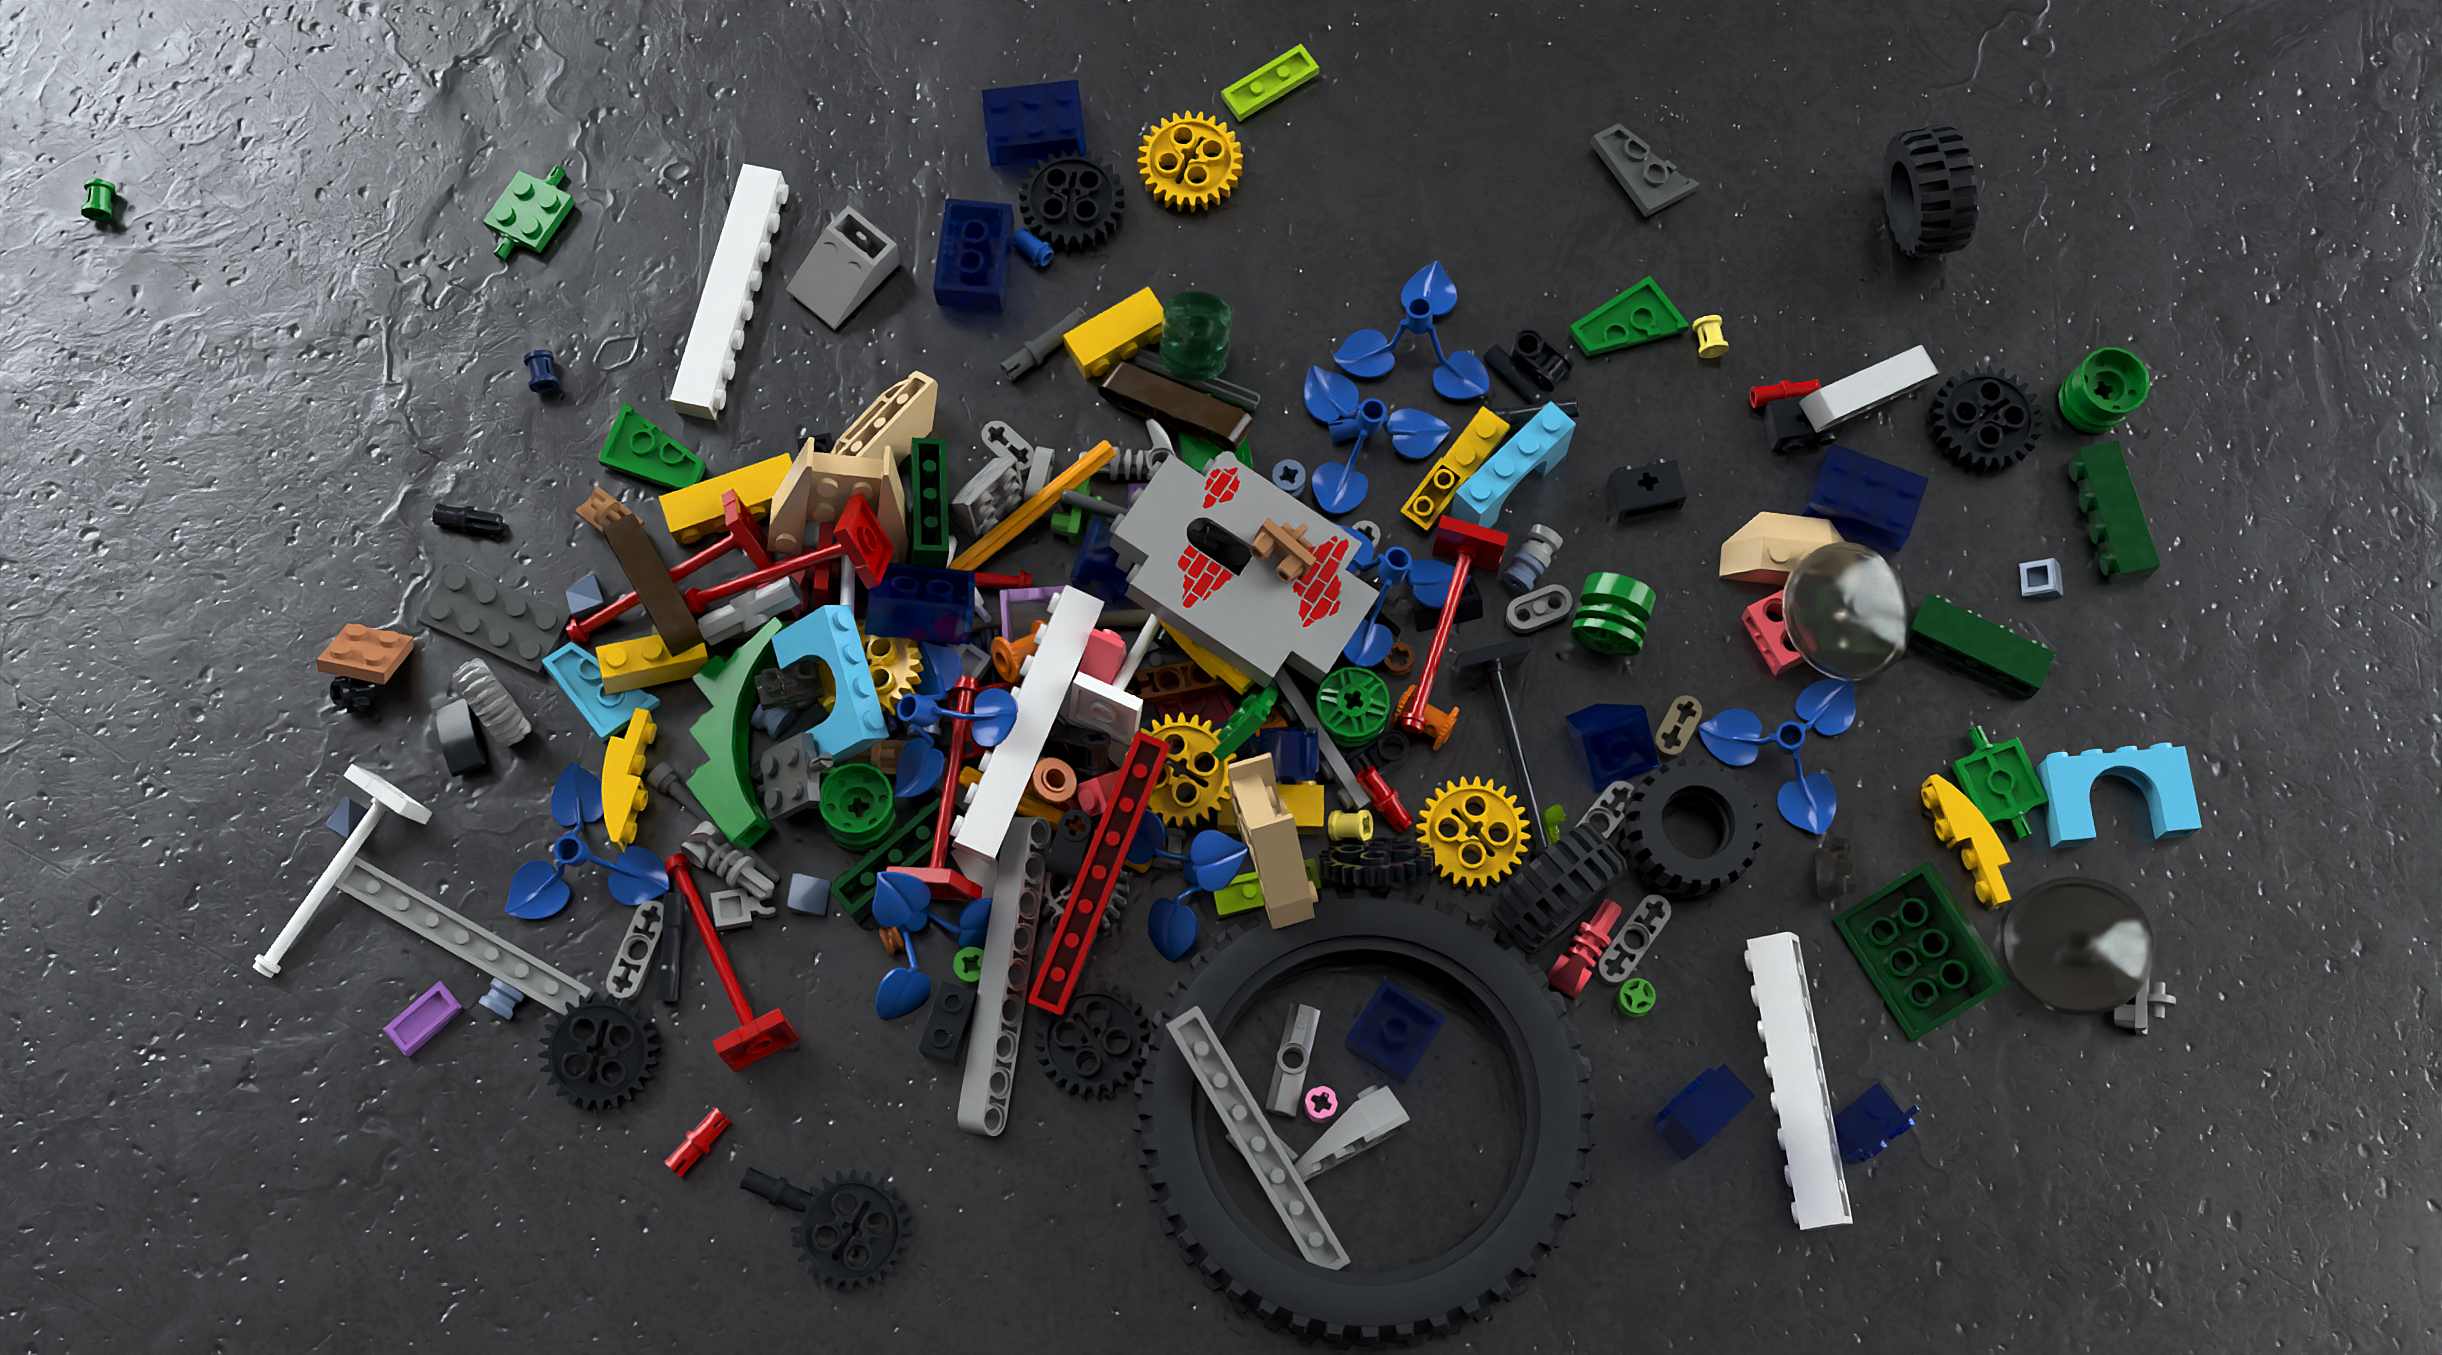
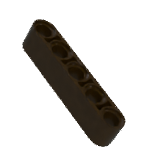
M1122 361L1114 363L1098 387L1099 394L1107 402L1149 420L1154 419L1161 425L1224 451L1237 452L1254 426L1253 419L1239 408Z
M631 513L602 527V531L670 655L674 657L705 642L698 625L635 514Z

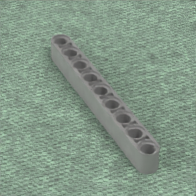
M1012 817L1002 841L958 1109V1125L965 1133L997 1136L1002 1132L1006 1124L1046 872L1044 868L1052 837L1050 823L1044 817Z

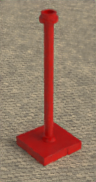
M733 488L721 495L726 525L730 529L731 535L667 571L673 583L678 582L738 546L745 550L759 570L775 565L772 551H767L768 536ZM633 591L583 621H580L578 618L572 619L570 621L571 624L566 626L567 632L576 644L581 641L586 642L590 639L588 633L640 604L641 601L636 592Z
M861 492L849 497L833 533L838 543L703 591L696 587L690 588L682 595V599L690 613H700L704 611L705 604L844 555H848L867 589L880 585L895 548Z
M1446 515L1441 516L1432 553L1456 560L1457 564L1410 712H1404L1401 717V727L1404 730L1420 734L1422 729L1427 726L1428 721L1423 717L1470 565L1498 573L1509 534Z
M820 523L817 550L836 544L833 533L834 524ZM840 558L816 565L814 578L816 610L824 605H831L833 579H839V575H841ZM887 566L883 578L1023 589L1031 588L1032 573H1025V570H1020V575L1015 576L946 570L945 574L911 573V567ZM855 570V577H860Z
M969 676L958 677V681L954 684V691L959 693L957 712L970 714L973 695L980 694L978 679ZM957 718L954 720L930 866L926 868L887 866L886 872L905 873L921 879L928 885L931 899L974 901L981 899L983 887L952 869H944L969 723L967 720Z
M677 853L668 857L664 862L666 865L664 870L668 876L675 877L681 892L686 894L687 906L742 1025L741 1028L712 1041L717 1054L735 1073L800 1039L793 1025L779 1008L755 1020L688 873V869L692 865L689 858H686L683 853Z

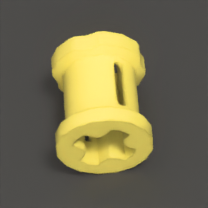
M1718 315L1701 317L1694 321L1692 325L1693 331L1698 334L1701 346L1698 352L1702 358L1718 357L1729 350L1728 342L1723 340L1720 328L1722 318Z
M1342 810L1332 811L1328 819L1330 838L1333 841H1340L1344 838H1357L1359 841L1370 839L1373 833L1371 813L1368 810H1360L1358 813H1344Z

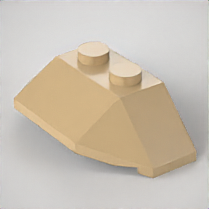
M918 371L913 372L909 375L908 379L898 382L882 393L836 441L830 454L883 459L885 446H890L896 468H898L901 462L910 454L912 437L925 438L932 431L938 383Z
M1760 512L1722 544L1719 578L1814 589L1820 584L1857 587L1859 560L1829 519Z

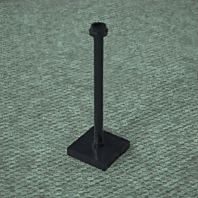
M1524 637L1459 653L1452 665L1455 680L1481 673L1489 677L1527 820L1530 821L1529 827L1535 849L1530 851L1531 857L1536 859L1551 845L1548 843L1502 675L1506 667L1522 664L1531 651L1528 638Z

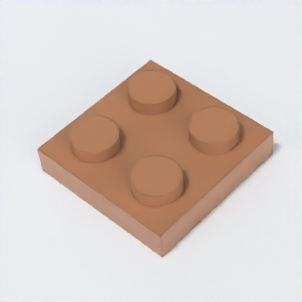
M348 623L318 657V671L385 685L413 650V637L402 635L395 631H383L368 628L361 624Z

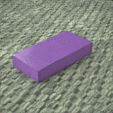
M439 981L383 1028V1030L401 1052L409 1057L465 1008L444 983Z

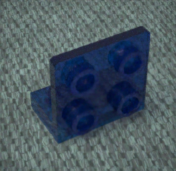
M1879 1083L1875 1084L1833 1118L1839 1152L1848 1163L1858 1158L1864 1163L1889 1145L1885 1138L1888 1137L1892 1140L1911 1128L1916 1123L1913 1116L1921 1109L1917 1104H1914L1901 1111Z

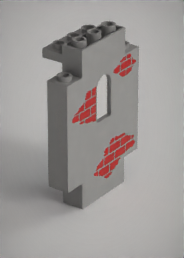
M1224 451L1216 461L1210 458L1201 473H1198L1171 454H1169L1163 464L1157 461L1146 477L1150 481L1144 490L1138 487L1128 502V505L1132 507L1126 516L1120 513L1109 529L1113 533L1109 546L1120 554L1115 566L1127 573L1132 563H1136L1125 580L1130 584L1125 596L1265 689L1283 662L1320 685L1380 594V592L1345 570L1362 545V542ZM1267 518L1271 519L1279 527L1286 522L1295 530L1303 523L1308 527L1303 537L1312 544L1308 552L1316 557L1317 560L1304 578L1299 576L1289 584L1283 582L1275 573L1282 560L1274 553L1265 562L1259 561L1252 556L1238 576L1195 548L1187 538V528L1194 521L1206 520L1251 549L1256 540L1257 532Z

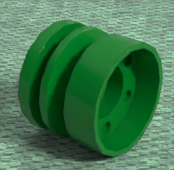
M2118 347L2098 349L2092 352L2062 382L2058 394L2060 409L2065 418L2079 430L2088 433L2108 432L2123 422L2147 398L2150 388L2148 372L2142 361L2127 350Z
M1607 572L1590 574L1586 578L1580 598L1583 607L1577 609L1576 620L1573 622L1570 634L1580 644L1598 652L1615 656L1637 655L1640 653L1643 644L1642 638H1644L1647 630L1644 622L1650 619L1656 594L1644 583L1630 577Z
M1343 667L1331 673L1321 683L1316 698L1315 716L1337 750L1351 753L1384 733L1390 710L1389 692L1382 679L1372 671L1361 667ZM1353 701L1359 702V706L1353 707L1352 710L1347 708V704H1352Z
M849 763L837 767L825 777L820 787L821 802L818 805L829 836L839 846L850 851H869L887 841L889 835L897 826L898 810L888 778L878 768L866 763ZM863 808V816L856 817L857 810Z

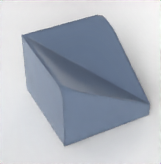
M595 574L586 576L566 590L571 615L580 621L608 606L600 582Z
M345 796L331 814L325 826L348 840L368 810Z

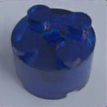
M1299 726L1261 728L1260 736H1256L1254 732L1247 739L1248 759L1271 753L1276 783L1280 782V776L1294 777V781L1315 780V773L1320 771L1317 727L1308 726V733L1306 731L1299 732Z

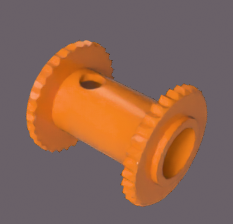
M1042 620L1034 621L1030 629L1031 634L1011 644L1002 636L994 638L991 643V656L997 671L1006 681L1015 683L1020 680L1021 676L1019 673L1027 655L1034 657L1039 646L1033 642L1041 623L1048 625Z
M1411 685L1398 701L1392 714L1393 717L1390 723L1392 728L1397 726L1404 712H1410L1417 685ZM1427 703L1423 717L1428 722L1426 728L1422 729V732L1436 739L1433 750H1439L1442 744H1445L1458 720L1456 719L1459 713L1458 707L1455 706L1450 715Z
M1053 757L1043 758V760H1039L1035 764L1023 793L1056 808V803H1064L1074 795L1077 787L1075 773L1063 760Z

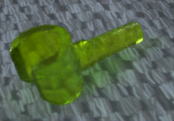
M1560 804L1549 807L1542 813V820L1549 829V833H1551L1552 844H1555L1560 839L1557 825L1566 821L1565 812Z

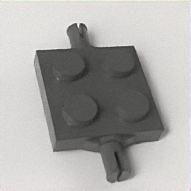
M801 732L761 753L760 767L764 782L762 785L754 787L758 801L764 799L767 807L768 821H781L821 802L819 789L820 772L833 765V761H829L833 757L828 752L817 756L814 748L813 733Z

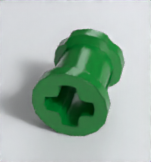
M92 178L85 180L84 189L87 193L85 204L81 206V215L90 220H110L112 211L109 208L111 196L115 194V185L103 179Z

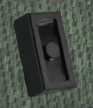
M1470 578V581L1462 591L1452 625L1483 617L1482 597L1474 578ZM1412 591L1407 592L1418 632L1435 629L1442 609L1428 608L1414 598Z

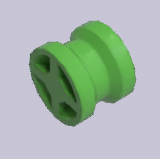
M977 947L963 948L954 959L953 967L958 979L969 987L979 986L984 951Z
M1630 979L1623 984L1617 993V1008L1623 1015L1629 1018H1640L1647 1014L1654 1005L1656 998L1655 990L1644 979Z

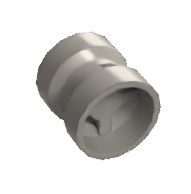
M1535 524L1528 534V542L1522 544L1518 551L1534 557L1542 564L1544 571H1546L1551 562V554L1559 550L1563 540L1552 529L1544 525Z

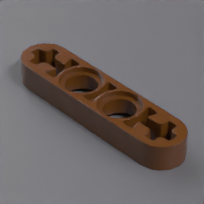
M1188 661L1135 671L1124 692L1142 699L1143 706L1217 693L1223 690H1233L1234 688L1223 679L1218 680V678L1216 680L1212 678L1207 684L1196 682L1193 674L1203 669L1195 661ZM1165 676H1171L1177 680L1179 686L1173 690H1166L1161 687L1159 680ZM1149 680H1153L1154 693L1151 692V686H1148ZM1130 684H1136V687L1141 689L1139 695H1135L1133 690H1129Z

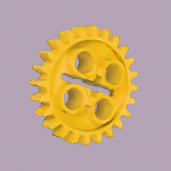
M1186 111L1185 119H1180L1176 113H1173V122L1171 123L1161 118V129L1152 125L1151 136L1144 135V146L1138 149L1139 157H1141L1137 159L1138 169H1141L1139 171L1140 180L1146 181L1145 190L1147 192L1154 190L1155 201L1165 197V207L1167 208L1173 202H1176L1179 212H1181L1185 204L1189 205L1191 212L1195 211L1196 204H1201L1204 210H1208V201L1210 200L1219 205V194L1229 198L1230 187L1237 188V177L1242 176L1241 164H1243V154L1240 153V142H1234L1235 132L1226 133L1227 123L1225 122L1216 126L1214 115L1208 121L1203 120V112H1199L1196 119L1191 117L1189 111ZM1184 139L1190 141L1187 144L1177 143V141ZM1201 139H1204V140L1201 142V144L1198 145V147H1197V149H1196V146H1197L1198 142H1199ZM1217 153L1218 156L1211 158L1207 157L1206 154ZM1166 165H1171L1175 167L1172 170L1162 169V167ZM1183 175H1184V178H1183L1182 182H1181L1180 184H1177V182H1178V181L1181 179V177H1183ZM1199 178L1204 180V182L1195 184L1191 180Z
M867 617L864 625L861 627L855 621L867 664L868 662L870 663L868 667L882 712L887 710L893 716L895 715L893 706L898 704L905 694H916L911 684H921V679L917 673L924 670L919 661L923 657L917 648L918 645L914 638L910 637L905 628L899 629L894 621L887 626L883 618H879L876 624L873 625L869 617ZM889 651L884 656H881L882 653ZM822 659L815 663L816 669L810 670V674L815 680L811 683V686L815 690V696L821 705L823 704L826 711L831 714L836 701V682L830 666ZM883 682H887V683H886L885 685H883L882 687H879V685L882 684Z
M1183 713L1179 714L1178 722L1174 723L1171 717L1166 714L1165 725L1160 726L1156 720H1152L1154 731L1150 733L1143 728L1140 731L1167 743L1172 739L1182 740L1185 743L1184 749L1179 754H1169L1167 760L1178 767H1182L1185 763L1191 775L1208 782L1209 785L1204 788L1184 774L1176 778L1174 769L1165 764L1163 770L1166 772V778L1161 784L1156 785L1147 809L1151 808V811L1158 817L1160 814L1163 815V825L1166 827L1170 824L1172 818L1176 819L1179 829H1182L1184 819H1189L1193 827H1197V816L1200 815L1209 822L1210 815L1208 811L1211 808L1218 813L1222 812L1218 803L1220 799L1228 802L1231 801V797L1225 790L1226 788L1230 789L1228 765L1237 760L1236 754H1230L1223 762L1214 756L1212 751L1220 742L1216 736L1222 729L1211 733L1212 722L1208 720L1201 727L1199 726V717L1196 714L1190 723L1186 722ZM1204 756L1215 760L1214 768L1209 772H1200L1196 769L1197 761ZM1186 786L1193 787L1197 791L1195 799L1189 803L1180 802L1177 796L1181 788Z
M1463 776L1457 788L1449 780L1446 784V793L1439 788L1435 789L1434 796L1437 801L1429 798L1425 800L1424 805L1429 811H1420L1418 818L1426 823L1417 824L1415 828L1416 832L1425 836L1418 838L1417 841L1434 847L1436 869L1440 868L1442 870L1439 877L1440 881H1443L1450 875L1453 877L1452 887L1455 888L1459 881L1463 880L1465 881L1467 891H1470L1473 882L1476 881L1481 890H1485L1488 879L1495 886H1498L1500 883L1499 874L1501 873L1509 879L1512 875L1509 865L1519 868L1522 864L1516 855L1526 856L1528 849L1520 844L1529 842L1531 835L1521 832L1528 828L1530 824L1529 820H1519V817L1525 812V807L1514 808L1513 805L1516 802L1517 796L1514 795L1506 799L1504 797L1506 786H1502L1498 791L1493 790L1492 779L1484 787L1480 784L1479 776L1475 777L1473 785H1468ZM1473 802L1478 803L1483 808L1484 813L1479 816H1473L1467 812L1465 806ZM1456 810L1460 814L1462 821L1453 815L1451 811ZM1443 824L1452 825L1455 827L1457 835L1452 838L1444 837L1439 832V827ZM1478 829L1480 831L1478 838L1474 835L1470 838L1467 837V830L1474 831ZM1500 829L1506 834L1507 840L1495 842L1490 838L1489 831ZM1484 846H1485L1488 850L1492 851L1495 856H1494V857H1490V856L1486 853V850H1485ZM1469 850L1475 851L1480 857V862L1472 865L1468 864L1463 860L1462 853Z

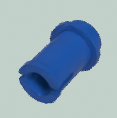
M1024 227L1014 234L1011 244L1028 255L1034 265H1041L1043 267L1051 261L1054 251L1051 249L1050 243L1040 241Z
M1356 417L1328 422L1332 443L1359 437L1360 431L1355 425Z

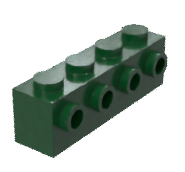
M940 797L934 802L925 804L916 813V817L906 825L896 828L889 835L887 841L878 848H873L867 852L858 865L838 876L829 888L834 898L856 924L872 912L878 872H886L887 866L925 868L930 864L941 803ZM954 813L952 818L951 829L956 820V816L954 815ZM952 835L949 836L948 848L955 839Z

